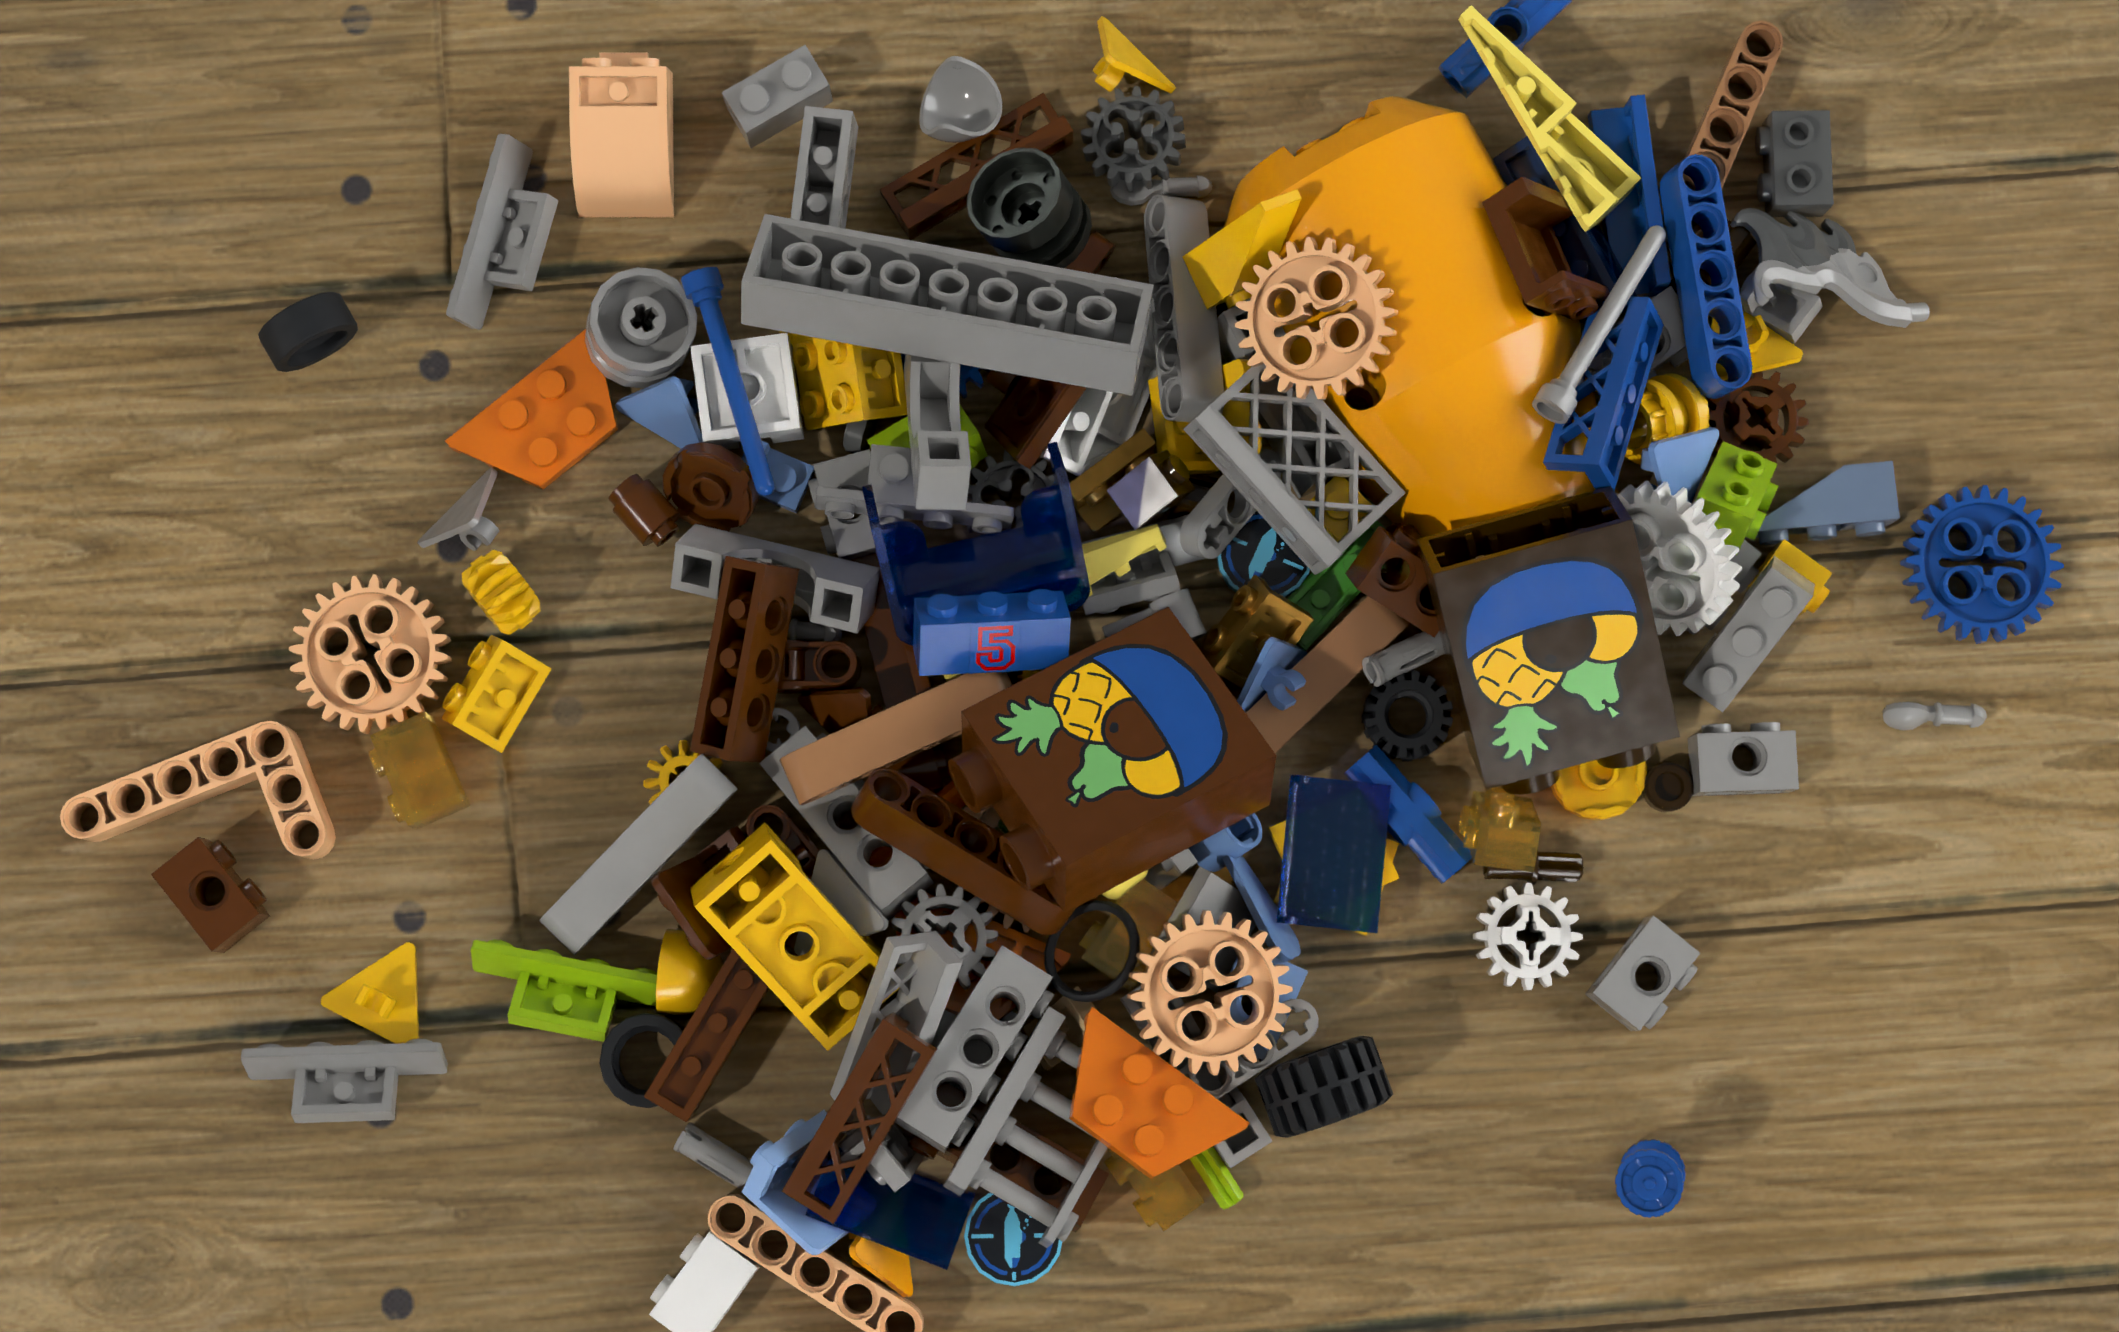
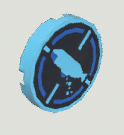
M1258 511L1252 515L1223 552L1216 557L1219 571L1224 581L1234 592L1247 585L1251 578L1257 575L1264 579L1273 591L1286 597L1300 587L1310 572V569Z
M988 1193L978 1200L967 1218L964 1234L968 1257L976 1269L993 1282L1009 1286L1032 1283L1049 1272L1060 1255L1062 1241L1056 1238L1054 1243L1048 1248L1039 1244L1038 1242L1047 1226L1021 1210L1005 1203L992 1193Z

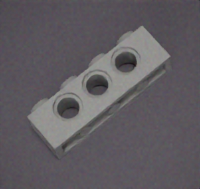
M805 106L790 219L846 229L858 135V124L853 111Z
M804 726L759 764L889 921L901 911V904L904 901L911 903L917 898L918 890L923 889L925 891L934 884L926 872L928 867L863 829L860 825L851 830L839 828L841 817L846 812L851 811L853 801L865 783L862 779L810 803L799 804L780 763V759L801 747L826 737L822 732L815 738L808 728ZM884 846L892 848V858L886 865L882 867L870 866L869 860L874 850Z
M1002 945L938 1045V1050L895 1123L945 1153L950 1143L960 1147L975 1121L967 1117L977 1100L985 1105L987 1104L1002 1080L994 1074L1004 1057L1011 1062L1014 1061L1028 1038L1027 1035L1020 1032L1030 1015L1039 1020L1055 995L1047 990L1053 977ZM998 998H1007L1016 1005L1017 1016L1011 1021L997 1020L990 1011V1004ZM971 1040H981L989 1046L991 1058L983 1064H974L965 1057L963 1052L964 1045ZM945 1082L957 1083L964 1091L965 1100L955 1107L945 1106L937 1098V1088Z

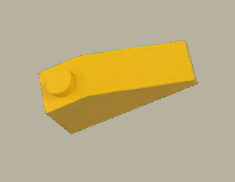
M1298 189L1260 202L1182 256L1206 309L1226 303L1228 309L1236 306V302L1251 299L1252 294L1247 292L1242 287L1243 282L1258 284L1260 278L1253 269L1254 265L1268 270L1272 267L1268 252L1280 253L1302 199Z

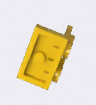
M798 334L792 336L793 362L797 370L801 396L800 409L804 416L805 428L807 430L907 415L901 353Z

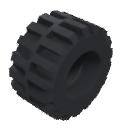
M1369 1036L1351 1038L1263 1070L1255 1078L1275 1136L1286 1138L1333 1124L1386 1103L1393 1095L1374 1039Z

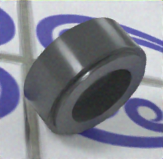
M877 419L848 423L843 439L845 451L857 453L868 450L870 446L867 440L875 434Z

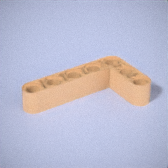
M274 721L257 723L78 794L65 803L60 814L61 825L70 836L91 842H100L259 780L281 841L289 852L307 859H319L329 854L334 847L336 839L333 824L300 738L289 727ZM280 732L284 738L283 750L277 756L268 758L264 750L265 741L273 733ZM234 751L238 758L237 768L230 775L222 776L218 768L219 759L226 752ZM187 769L191 774V785L187 791L177 795L173 790V778L179 771ZM298 778L302 787L300 796L292 803H285L281 795L282 786L287 780ZM140 787L145 794L144 805L137 812L131 813L126 804L127 796L132 790ZM94 806L98 811V822L91 830L84 831L80 822L81 814L86 808ZM314 823L319 831L318 841L311 848L303 849L298 840L299 831L306 824Z
M729 1194L716 1200L710 1207L708 1225L711 1232L717 1238L863 1331L889 1332L887 1327L888 1317L896 1311H904L913 1317L915 1322L914 1332H922L924 1317L921 1310L914 1303L829 1249H826L819 1255L809 1254L747 1197L740 1194ZM727 1203L739 1205L745 1213V1223L739 1231H729L720 1222V1211ZM769 1230H777L787 1239L788 1248L786 1253L780 1258H772L766 1255L761 1247L762 1237ZM819 1257L828 1263L830 1276L827 1282L815 1285L805 1278L803 1266L807 1259ZM862 1284L870 1290L872 1304L867 1310L855 1311L847 1305L845 1293L849 1286Z

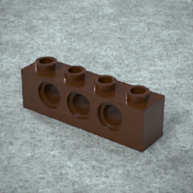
M726 556L690 747L691 752L727 761L761 762L764 760L800 569L760 560Z
M947 1082L941 1084L936 1090L938 1100L945 1106L955 1107L965 1100L964 1092ZM977 1100L967 1116L975 1121L971 1128L972 1134L989 1107ZM1016 1121V1126L1082 1165L1085 1162L1083 1158ZM905 1129L903 1132L905 1137L911 1139L908 1146L912 1150L931 1160H934L936 1155H939L953 1163V1167L966 1145L957 1147L950 1143L945 1153L908 1130ZM993 1142L984 1159L991 1163L990 1151L996 1147H1006L1014 1153L1016 1166L1011 1170L1003 1171L991 1164L990 1169L1058 1209L1072 1182L1004 1142L1000 1146ZM1096 1167L1072 1212L1079 1215L1072 1229L1075 1233L1081 1227L1109 1173L1099 1167ZM1040 1171L1053 1173L1059 1181V1191L1054 1195L1041 1194L1034 1186V1175Z

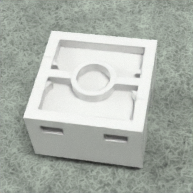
M788 333L730 340L760 438L771 437L773 443L804 439L793 351ZM711 343L690 346L703 442L721 445L728 450L740 448L739 441L741 440Z

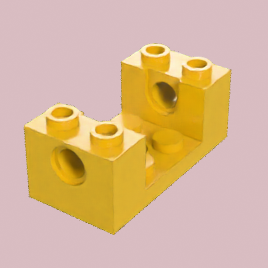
M764 823L690 887L693 904L698 912L823 1047L829 1051L854 1029L882 950L869 936L862 937L805 875L794 853ZM798 931L808 933L813 938V944L806 954L795 956L785 950V941L789 935ZM895 990L892 994H890L887 998H885V999L882 1001V1003L885 1002V1001H886L891 995H893L897 990Z

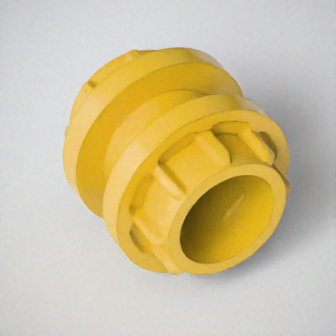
M1673 373L1655 376L1647 380L1625 457L1641 465L1642 449L1648 448L1651 442L1709 428L1708 401L1700 394L1699 390L1690 380Z

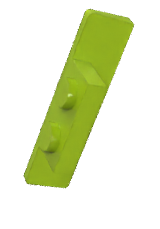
M496 939L489 940L488 942L474 940L472 943L471 958L474 971L518 980L508 1011L509 1024L604 1042L609 1032L617 999L656 1007L657 973L647 968L630 970L614 967L603 960L595 958L583 961L563 957L561 954L549 949L532 951L516 948L506 941Z

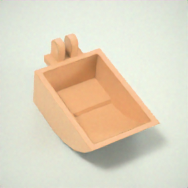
M599 52V58H583L582 66H569L570 147L578 218H674L673 73L667 66H659V59L649 58L648 52Z

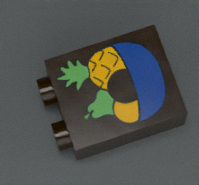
M1611 486L1417 539L1468 749L1486 790L1502 786V789L1510 794L1523 795L1539 792L1549 788L1558 781L1560 769L1597 760L1601 766L1607 768L1631 767L1652 757L1656 750L1655 743L1680 737L1633 520Z

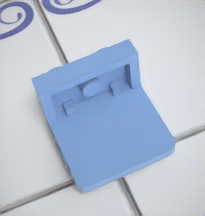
M825 1110L808 1121L799 1119L788 1129L784 1137L773 1143L769 1140L762 1144L751 1158L750 1163L753 1165V1168L742 1190V1193L811 1255L821 1254L865 1222L876 1209L875 1201L857 1186L837 1221L832 1224L782 1192L826 1117L827 1112ZM835 1171L821 1174L810 1192L830 1206L833 1205L840 1193Z

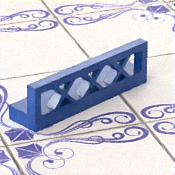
M1645 94L1630 96L1624 107L1592 110L1588 114L1589 129L1641 177L1630 194L1602 220L1604 236L1623 270L1648 229L1654 225L1663 227ZM1665 240L1634 290L1637 297L1657 296L1671 283Z
M1630 297L1621 312L1626 313L1623 323L1609 332L1595 355L1597 357L1609 349L1613 354L1611 363L1594 375L1587 369L1575 388L1577 391V397L1575 398L1577 403L1596 390L1600 395L1598 406L1582 417H1579L1574 410L1567 423H1555L1543 460L1547 470L1585 472L1595 490L1611 486L1615 491L1664 326L1650 297ZM1605 301L1598 304V310L1588 316L1581 340ZM1582 432L1588 438L1583 455L1562 454L1565 444Z

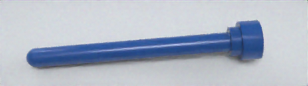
M718 267L697 269L681 277L686 298L692 299L695 307H700L755 489L758 494L768 496L773 493L775 484L718 302L722 299L720 291L724 288Z

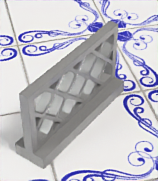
M1266 365L1251 367L1184 428V431L1313 574L1316 575L1330 567L1357 538L1406 492L1325 402L1317 399L1312 388H1310L1306 399L1293 397V390L1296 392V383L1284 393V396L1259 394V373L1266 368ZM1250 382V393H1240L1239 391ZM1230 400L1250 402L1249 427L1232 426L1219 410ZM1259 403L1283 404V430L1258 428ZM1292 405L1309 406L1317 415L1316 432L1292 431ZM1326 426L1333 434L1326 433ZM1242 436H1249V444ZM1258 437L1283 438L1282 464H1270L1262 460L1258 455ZM1292 439L1316 441V467L1291 465ZM1325 442L1342 443L1350 452L1349 469L1325 467ZM1359 463L1365 468V470H1359ZM1274 472L1282 473V481ZM1291 473L1316 475L1315 501L1299 500L1291 492ZM1325 476L1349 477V503L1324 502ZM1358 478L1374 479L1388 495L1378 505L1358 504ZM1308 509H1315V517ZM1324 510L1349 512L1348 533L1338 542L1324 528ZM1358 512L1368 513L1358 522Z

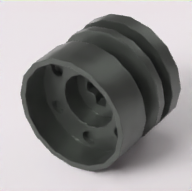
M1015 148L1000 153L983 165L971 182L967 196L968 215L979 232L993 246L1000 257L1065 268L1077 259L1086 246L1092 228L1090 209L1048 154L1036 148Z

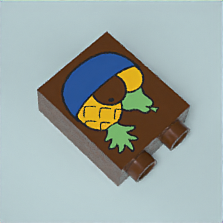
M1166 607L962 710V753L948 761L951 778L967 807L977 814L993 806L1010 831L1000 836L999 844L1003 857L1020 886L1026 891H1030L1044 883L1063 912L1067 913L1269 806L1276 754L1171 609Z

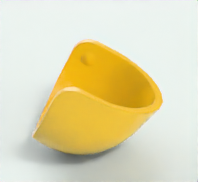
M667 929L662 940L656 980V1010L658 1013L689 1015L694 1013L723 966L720 955L711 960H706L699 952L694 950L689 944L684 930Z

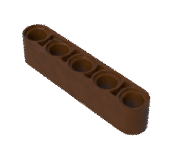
M886 767L873 770L853 801L851 807L852 816L863 829L1040 934L1053 935L1058 933L1076 909L1074 908L1064 913L1044 883L1030 891L1023 889L1014 878L1003 857L999 838L1004 834L899 771Z

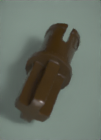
M1529 846L1528 850L1486 848L1483 857V875L1485 879L1527 880V883H1532V885H1535L1537 880L1577 882L1582 878L1584 869L1583 858L1579 853L1540 852L1536 846Z

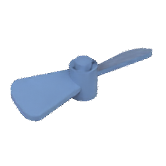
M1253 813L1188 849L1198 861L1197 864L1210 872H1216L1227 867L1259 931L1263 930L1268 933L1265 940L1267 946L1279 947L1281 951L1276 957L1282 962H1288L1300 955L1299 941L1243 857V854L1257 846L1262 839L1261 823L1257 815Z

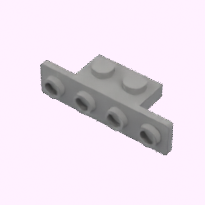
M500 133L497 136L446 311L448 317L471 329H482L494 286L533 291L559 201L547 193L522 190L533 151L530 147L509 134Z
M871 444L867 491L817 487L815 508L825 510V515L838 519L853 518L854 513L874 515V520L886 524H899L903 522V519L922 520L924 526L934 529L952 528L953 524L972 526V530L978 533L998 534L1001 533L1002 529H1010L1014 518V507L967 502L966 510L916 509L911 450L904 447Z
M1188 515L1147 525L1158 524L1166 540L1167 548L1161 552L1154 549L1130 560L1131 571L1121 577H1118L1113 571L1092 584L1093 595L1081 601L1085 615L1110 613L1117 610L1120 606L1143 600L1155 601L1167 594L1181 591L1174 566L1205 559L1188 555L1181 547L1180 530ZM1130 529L1127 531L1023 557L1020 561L1060 551L1063 549L1071 548L1074 546L1082 545L1085 543L1093 542L1096 540L1104 539L1107 537L1115 536L1125 532L1133 531L1135 529Z
M412 1039L406 1043L383 1044L378 1041L365 1040L356 1045L335 1046L326 1042H313L305 1047H283L278 1044L269 1043L262 1044L257 1048H245L241 1052V1062L251 1080L295 1079L291 1116L295 1123L395 1120L398 1075L445 1074L448 1067L441 1043L432 1042L427 1039Z

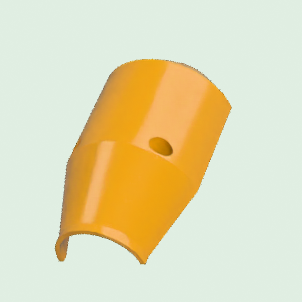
M1392 96L1369 102L1365 117L1349 122L1339 132L1324 140L1317 139L1304 145L1296 152L1295 157L1282 146L1265 158L1237 185L1224 227L1260 202L1298 189L1302 199L1279 255L1282 258L1287 257L1286 242L1288 241L1294 242L1302 252L1304 251L1306 237L1315 238L1319 250L1322 249L1328 237L1336 240V254H1339L1341 249L1348 243L1355 246L1352 261H1356L1364 254L1369 255L1372 260L1366 270L1367 273L1379 269L1384 271L1385 276L1377 284L1378 289L1390 288L1394 290V294L1383 301L1384 307L1398 310L1397 315L1385 319V326L1396 330L1397 335L1382 337L1380 342L1391 353L1390 355L1374 354L1372 359L1380 370L1378 373L1363 368L1360 371L1364 380L1362 387L1356 386L1349 379L1345 380L1346 395L1339 396L1330 385L1328 386L1326 400L1323 401L1406 492L1384 513L1393 523H1401L1402 526L1412 524L1423 538L1595 490L1585 472L1547 470L1543 460L1555 423L1539 415L1532 405L1542 385L1550 383L1552 379L1559 378L1579 345L1582 337L1579 320H1571L1565 316L1553 314L1525 304L1482 203L1507 187L1469 116L1458 111ZM1337 273L1327 275L1321 282V294L1326 300H1333L1341 293L1343 287L1342 279ZM1290 290L1281 292L1276 297L1274 307L1278 316L1281 318L1286 317L1293 312L1296 305L1295 296ZM1352 300L1329 312L1319 311L1313 307V317L1302 322L1282 326L1286 334L1296 328L1307 325L1320 330V320L1356 309L1357 301ZM1353 320L1341 323L1336 333L1337 341L1343 348L1353 345L1359 335L1358 326ZM1305 337L1295 340L1290 349L1291 358L1297 365L1305 363L1310 358L1312 352L1311 344ZM1592 392L1577 403L1575 412L1579 417H1582L1597 406L1595 393ZM1353 395L1361 396L1368 402L1369 408L1365 410L1351 408L1345 399ZM1582 432L1565 444L1562 454L1583 455L1588 438ZM1359 463V470H1365V468ZM1358 478V488L1375 505H1378L1388 495L1374 479ZM1615 487L1614 492L1619 494L1618 489Z

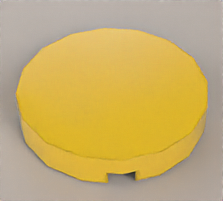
M1597 760L1560 769V777L1551 786L1553 795L1565 810L1582 819L1602 821L1623 814L1636 803L1645 787L1647 764L1644 761L1626 768H1607L1601 766Z

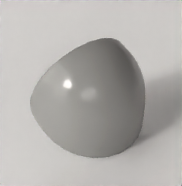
M948 57L935 71L926 88L919 117L922 132L936 140L952 143L964 142L989 133L996 127L1002 114V98L998 86L990 74L980 65L963 57Z

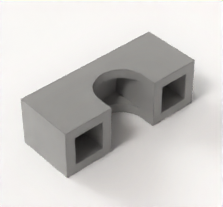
M1774 556L1745 593L1741 604L1718 634L1714 633L1687 668L1682 684L1718 710L1724 712L1812 599L1815 584Z

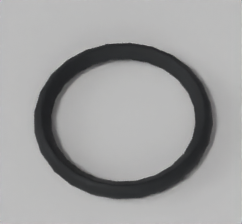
M1093 900L1078 906L1058 933L1049 935L1046 942L1044 965L1046 973L1053 977L1051 983L1054 988L1064 997L1080 1002L1098 1001L1115 993L1125 984L1130 972H1133L1137 964L1138 958L1136 954L1140 951V936L1137 926L1126 910L1110 901ZM1095 910L1112 913L1123 922L1129 935L1130 949L1123 970L1111 983L1095 991H1077L1068 987L1057 974L1054 960L1056 943L1061 932L1068 923L1083 913Z

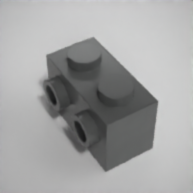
M1830 110L1772 111L1762 123V126L1757 127L1755 135V150L1758 156H1763L1764 173L1759 174L1757 180L1758 201L1765 202V213L1771 217H1785L1789 211L1796 212L1804 217H1822L1834 204Z

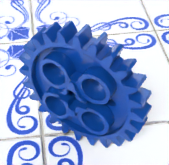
M1982 485L1976 490L1973 498L1971 491L1966 486L1957 491L1956 501L1950 494L1946 493L1938 498L1940 509L1930 504L1922 510L1928 522L1916 520L1910 526L1920 537L1908 538L1903 541V546L1913 551L1914 555L1901 560L1900 565L1913 569L1914 574L1902 581V583L1906 586L1918 587L1919 592L1910 599V603L1926 602L1928 607L1921 617L1923 620L1935 615L1941 618L1938 624V632L1942 633L1954 625L1956 626L1955 636L1958 641L1965 639L1973 630L1976 644L1986 642L1989 631L1996 642H2001L2007 639V628L2017 636L2026 631L2023 620L2032 625L2039 622L2042 618L2036 607L2047 609L2053 606L2054 602L2045 594V591H2055L2061 588L2062 584L2051 578L2050 573L2064 568V564L2050 560V554L2062 547L2060 543L2046 542L2045 537L2052 532L2054 527L2053 525L2038 527L2036 521L2042 513L2040 508L2029 514L2023 511L2026 497L2022 496L2010 504L2008 503V489L2003 488L1991 498L1988 485ZM1951 528L1958 529L1965 535L1967 545L1964 551L1955 549L1949 542L1948 534ZM1999 530L2008 532L2014 538L2015 548L2013 553L2006 552L1999 546L1997 541ZM1980 556L1981 562L1985 564L2007 563L2010 561L2022 562L2024 569L2019 570L2007 566H1997L1983 573V568L1979 565L1942 567L1939 561L1940 559H1945L1952 562L1967 563ZM1951 576L1960 578L1966 585L1967 592L1964 599L1956 598L1949 591L1948 581ZM1999 578L2007 579L2013 585L2015 595L2012 601L2005 600L1998 593L1997 582Z

